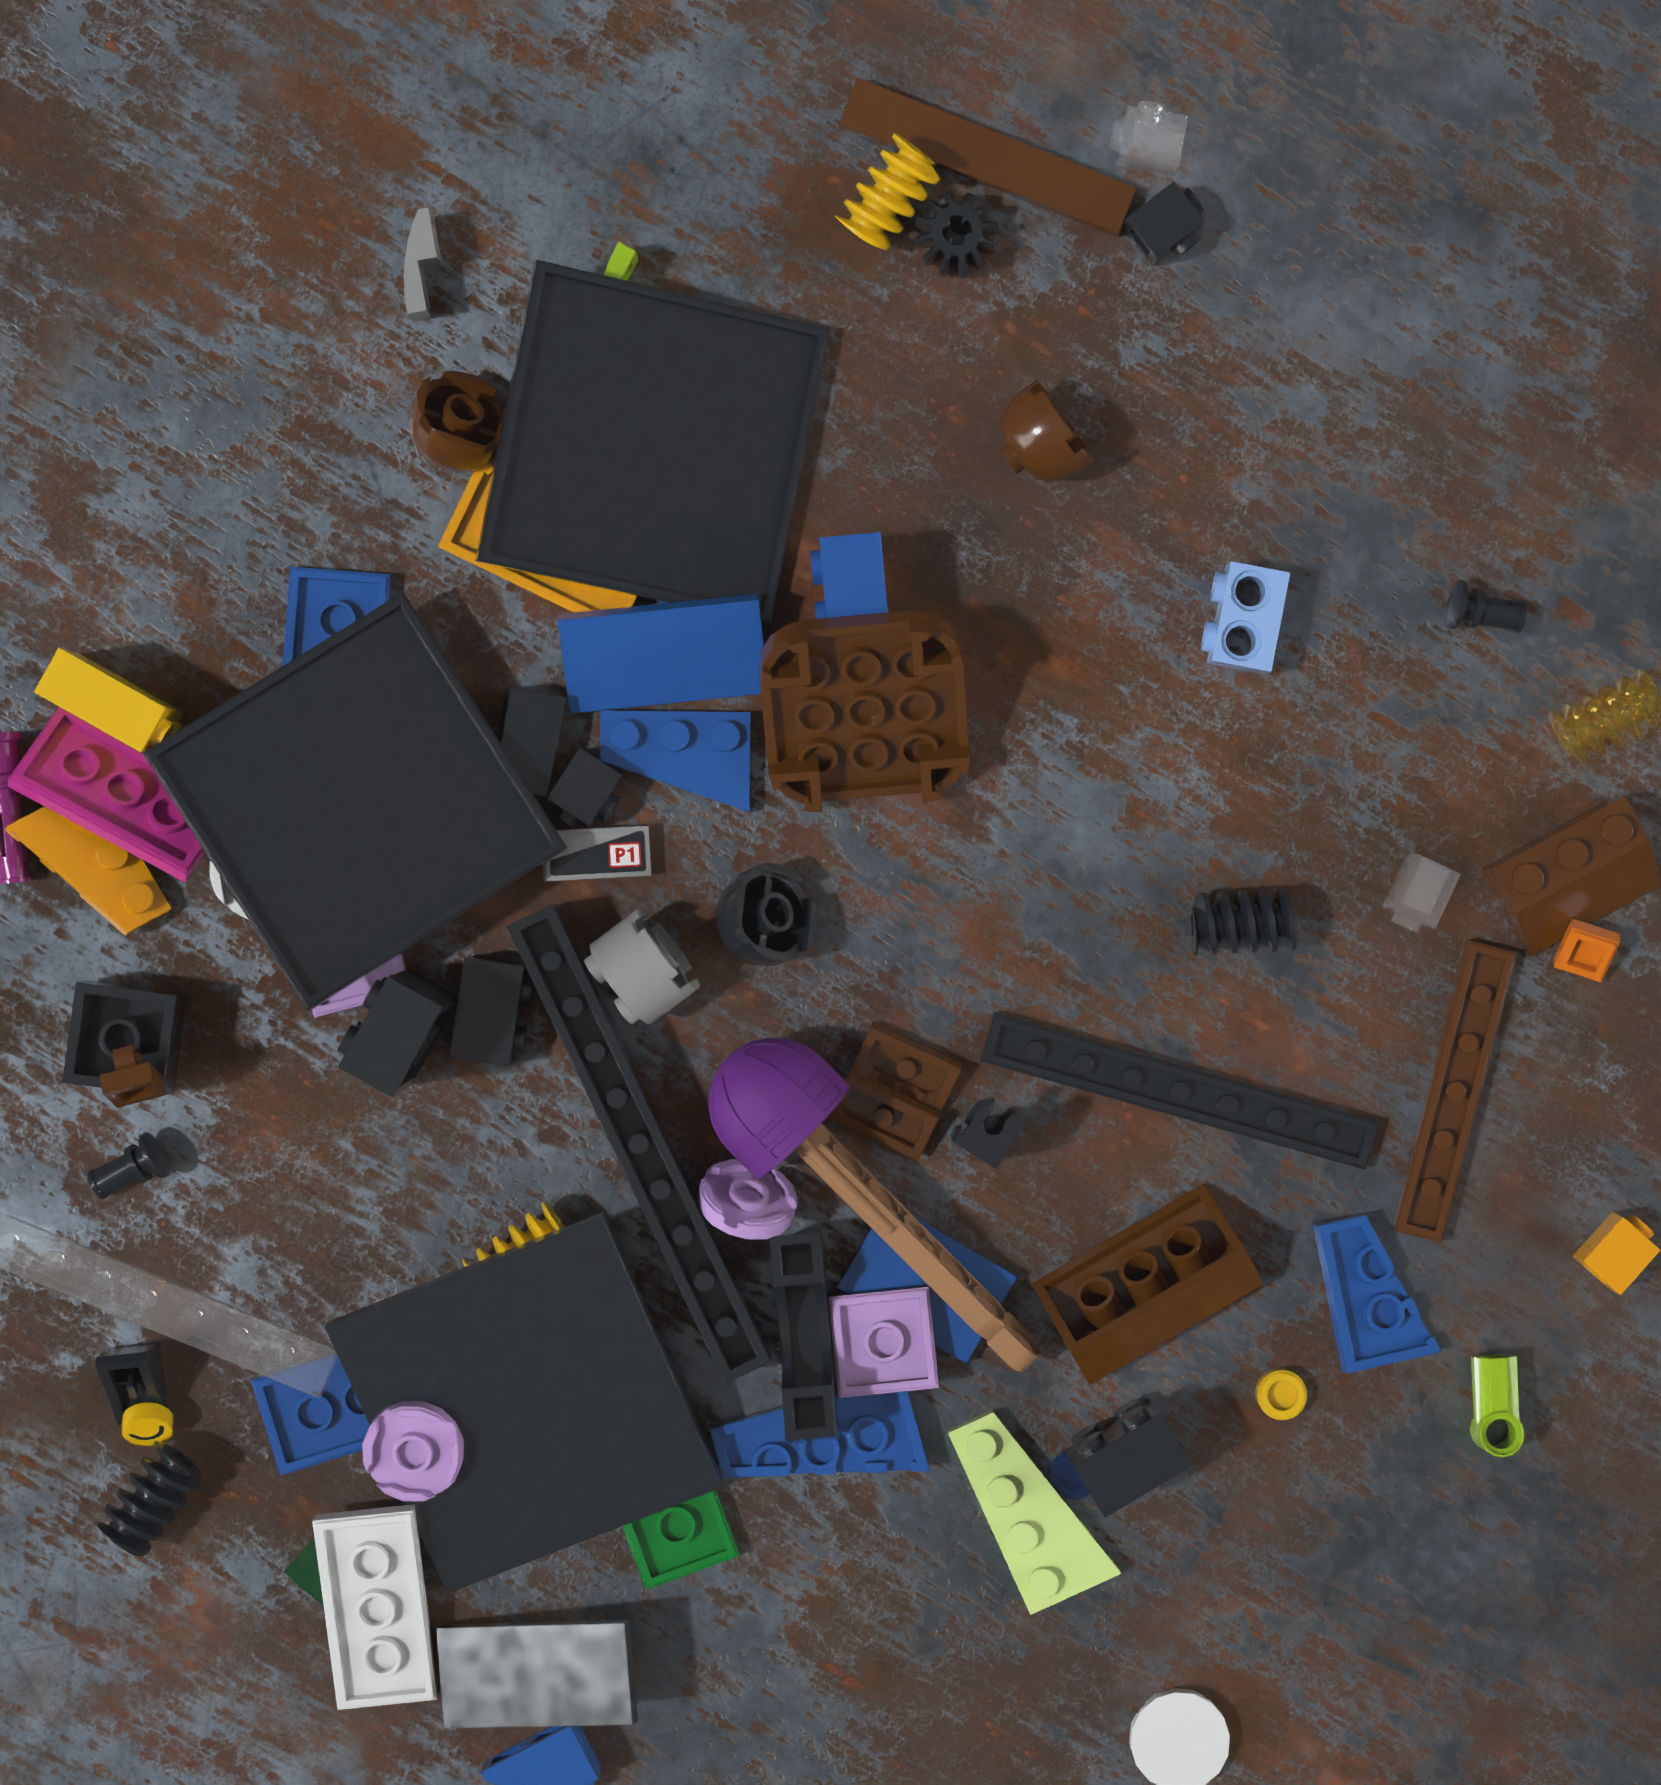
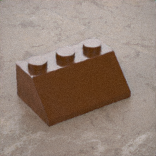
M1626 796L1611 797L1481 869L1528 956H1532L1562 940L1572 918L1591 924L1661 885L1650 840Z

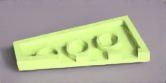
M993 1409L947 1430L1030 1615L1121 1574L1117 1565L1105 1553L1090 1531L1063 1500L1059 1492L1035 1465L1031 1457Z

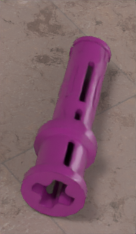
M22 731L0 733V884L31 881L27 847L21 841H16L5 831L6 826L24 817L21 793L8 787V778L20 762L18 741L23 739Z

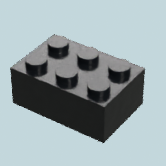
M410 969L394 975L391 974L388 978L384 977L381 981L377 979L362 1005L369 1010L364 1021H359L356 1026L352 1024L338 1047L337 1051L344 1055L338 1068L393 1098L414 1083L458 1003V996Z

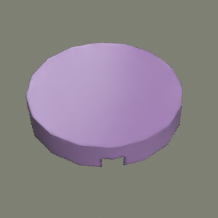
M730 1159L714 1164L706 1171L705 1177L701 1179L696 1200L700 1213L711 1225L721 1231L744 1239H768L782 1234L792 1225L798 1196L794 1185L778 1170L773 1168L771 1173L768 1172L761 1178L756 1179L738 1159Z
M402 1401L385 1408L372 1421L362 1444L363 1464L367 1473L369 1474L370 1472L372 1478L377 1482L376 1486L385 1494L402 1501L423 1502L435 1497L436 1494L441 1493L455 1482L464 1460V1439L457 1423L442 1408L425 1401Z

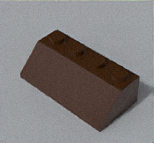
M1204 1184L1032 1283L1034 1290L1090 1385L1263 1285L1248 1252Z

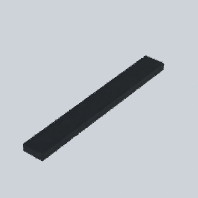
M993 1013L980 1058L981 1062L1366 1170L1379 1124L1378 1121L997 1013Z

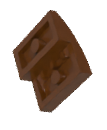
M873 1021L845 1079L850 1086L849 1090L829 1114L828 1119L918 1161L962 1070L963 1063Z

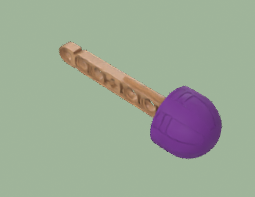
M785 1038L754 1040L733 1051L720 1065L713 1078L709 1092V1114L713 1128L722 1144L756 1179L770 1172L795 1151L977 1334L987 1340L986 1343L1011 1368L1018 1372H1023L1042 1355L1039 1344L1029 1331L1009 1311L1006 1312L999 1301L822 1124L845 1096L850 1086L821 1056L808 1046Z

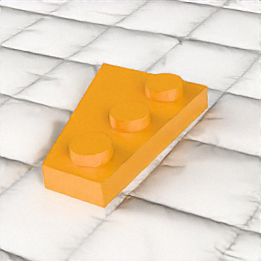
M45 806L5 828L8 834L16 841H21L40 858V862L53 873L56 872L80 893L79 896L125 936L167 914L172 909L141 858Z

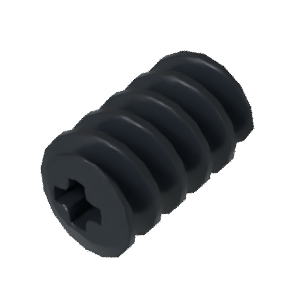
M1286 888L1277 889L1273 902H1271L1266 889H1259L1255 894L1253 904L1246 890L1237 891L1233 905L1225 891L1217 892L1213 906H1211L1205 892L1197 893L1190 911L1192 953L1194 956H1197L1201 941H1206L1212 955H1216L1221 940H1226L1232 954L1238 953L1241 939H1247L1252 953H1256L1262 938H1267L1272 952L1278 951L1282 937H1287L1292 951H1295L1297 943L1296 914Z
M155 1441L153 1448L161 1458L156 1461L143 1456L140 1463L148 1472L147 1476L144 1477L131 1472L128 1475V1479L136 1490L130 1492L123 1488H118L116 1495L123 1503L122 1508L106 1504L103 1510L111 1522L109 1524L98 1522L97 1526L114 1544L135 1556L142 1557L150 1552L152 1547L150 1540H159L163 1535L162 1524H172L175 1520L176 1513L174 1508H184L189 1500L187 1493L197 1492L201 1485L198 1477L201 1476L199 1468L186 1455L160 1441Z

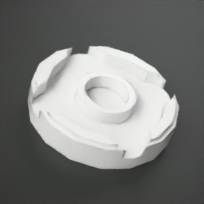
M1172 1688L1154 1694L1140 1708L1138 1714L1136 1713L1131 1722L1129 1744L1136 1766L1150 1782L1156 1785H1206L1220 1773L1229 1754L1230 1735L1223 1714L1211 1700L1194 1690Z

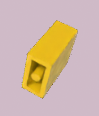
M62 648L57 649L34 690V693L141 753H144L184 728V725L179 723L184 715L183 711L89 658Z

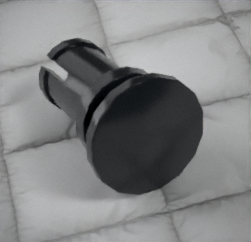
M1457 580L1447 600L1446 626L1448 629L1454 630L1458 628L1461 621H1464L1465 626L1474 629L1478 625L1509 630L1513 633H1520L1526 620L1527 605H1525L1524 601L1487 596L1483 589L1473 588L1471 592H1468L1467 583L1464 580Z
M144 1132L139 1135V1147L132 1144L124 1149V1154L88 1172L89 1184L100 1199L107 1198L110 1194L137 1180L144 1183L152 1179V1173L161 1179L169 1176L170 1166L167 1156L160 1143L151 1133Z

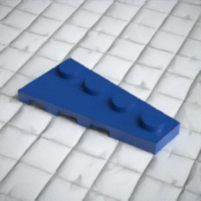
M837 1390L840 1439L787 1442L785 1439L783 1406L710 1426V1433L723 1478L788 1476L789 1474L805 1473L827 1475L836 1474L837 1472L887 1473V1471L900 1470L922 1472L930 1471L908 1391L839 1398Z

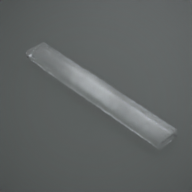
M0 1212L1 1269L314 1397H322L338 1358L334 1347Z

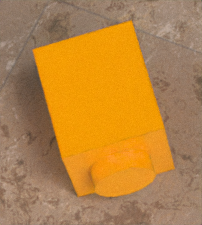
M1611 1212L1572 1257L1609 1290L1621 1295L1661 1250L1649 1240L1655 1233L1639 1218L1631 1213L1625 1219L1623 1216Z

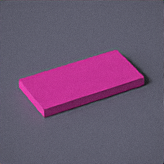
M58 707L8 778V787L183 882L187 881L205 854L203 847L143 753L61 707Z

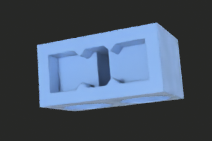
M1232 561L1225 565L1224 573L1216 571L1210 595V601L1218 602L1215 621H1206L1201 642V650L1209 652L1206 664L1264 675L1272 671L1290 572ZM1240 580H1251L1257 584L1260 589V600L1257 605L1245 606L1238 601L1235 588ZM1231 629H1241L1249 635L1251 647L1246 655L1237 656L1228 650L1226 636Z

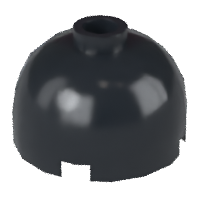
M764 863L739 873L722 890L715 910L716 928L722 943L732 955L751 965L775 966L796 958L802 951L810 947L818 927L817 907L813 896L806 898L804 891L798 885L804 881L797 873L781 864Z

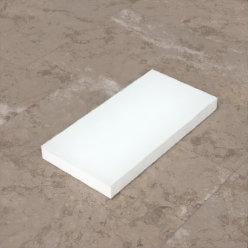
M415 1505L315 1514L312 1522L337 1709L437 1700L439 1692Z

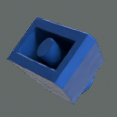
M550 1726L486 1759L481 1774L485 1782L495 1785H595L594 1781L599 1778L601 1765L580 1726Z

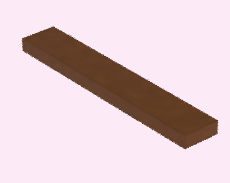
M858 77L839 122V128L899 151L900 149L892 138V135L896 133L934 161L937 167L1115 237L1120 232L1137 189L1135 186Z
M1470 940L1465 941L1391 1228L1394 1231L1443 1243L1517 952Z

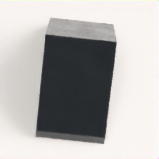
M160 1342L113 1347L96 1357L95 1366L118 1426L122 1425L125 1410L135 1404L150 1402L168 1408Z

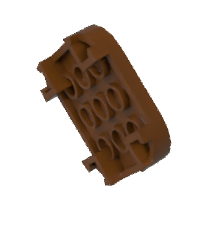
M897 611L808 619L787 624L772 634L761 650L759 680L768 773L774 791L779 789L786 797L803 804V811L823 813L822 801L922 793L923 803L942 799L941 791L955 783L962 773L968 774L970 763L965 666L962 648L954 629L944 619L929 612Z

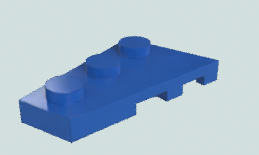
M600 710V761L750 812L751 712Z
M1357 1214L1313 1224L1342 1372L1352 1373L1442 1352L1434 1336H1430L1419 1316L1420 1311L1411 1296L1407 1295L1394 1271L1395 1266L1366 1215Z

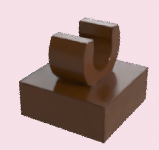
M133 1045L113 1050L116 1071L101 1074L100 1081L103 1095L117 1108L166 1095L163 1076L150 1062H143L141 1053H135Z

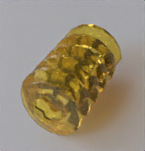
M1642 668L1635 670L1634 681L1627 676L1617 679L1616 690L1608 684L1600 687L1598 699L1590 693L1581 696L1580 708L1573 702L1564 704L1561 710L1562 717L1555 711L1548 712L1549 722L1560 745L1569 756L1573 755L1581 765L1588 763L1586 748L1591 747L1600 757L1606 755L1604 739L1609 738L1618 748L1623 747L1622 731L1625 729L1635 739L1642 738L1640 722L1644 720L1654 731L1661 729L1658 715L1661 713V698L1652 678Z

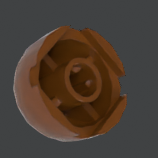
M454 370L443 372L439 379L430 381V377L423 380L409 412V431L418 452L430 463L444 470L458 473L475 471L494 460L505 408L495 398L498 390L490 383L473 374Z
M1036 379L1008 403L1002 415L1001 431L1007 445L1001 448L1000 452L1016 474L1025 469L1036 480L1046 482L1066 480L1085 469L1095 460L1088 453L1089 449L1058 405L1056 406L1051 403L1047 397L1048 391Z

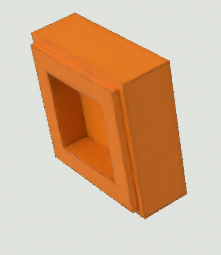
M1572 918L1553 958L1554 968L1601 983L1620 944V934Z

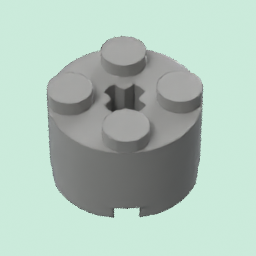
M637 908L591 943V955L584 959V962L598 982L603 984L607 981L618 995L614 1003L622 1016L630 1024H634L640 1019L646 1024L651 1025L698 990L700 984L698 979L688 981L685 973L692 969L689 961L659 923L650 928L643 921L649 913L642 908Z

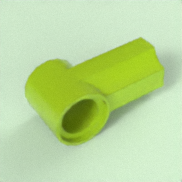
M1498 1354L1471 1356L1474 1416L1470 1426L1472 1440L1478 1447L1493 1456H1511L1520 1449L1525 1435L1523 1425L1519 1420L1517 1356ZM1504 1419L1508 1427L1507 1436L1500 1444L1491 1445L1486 1437L1487 1428L1494 1420Z

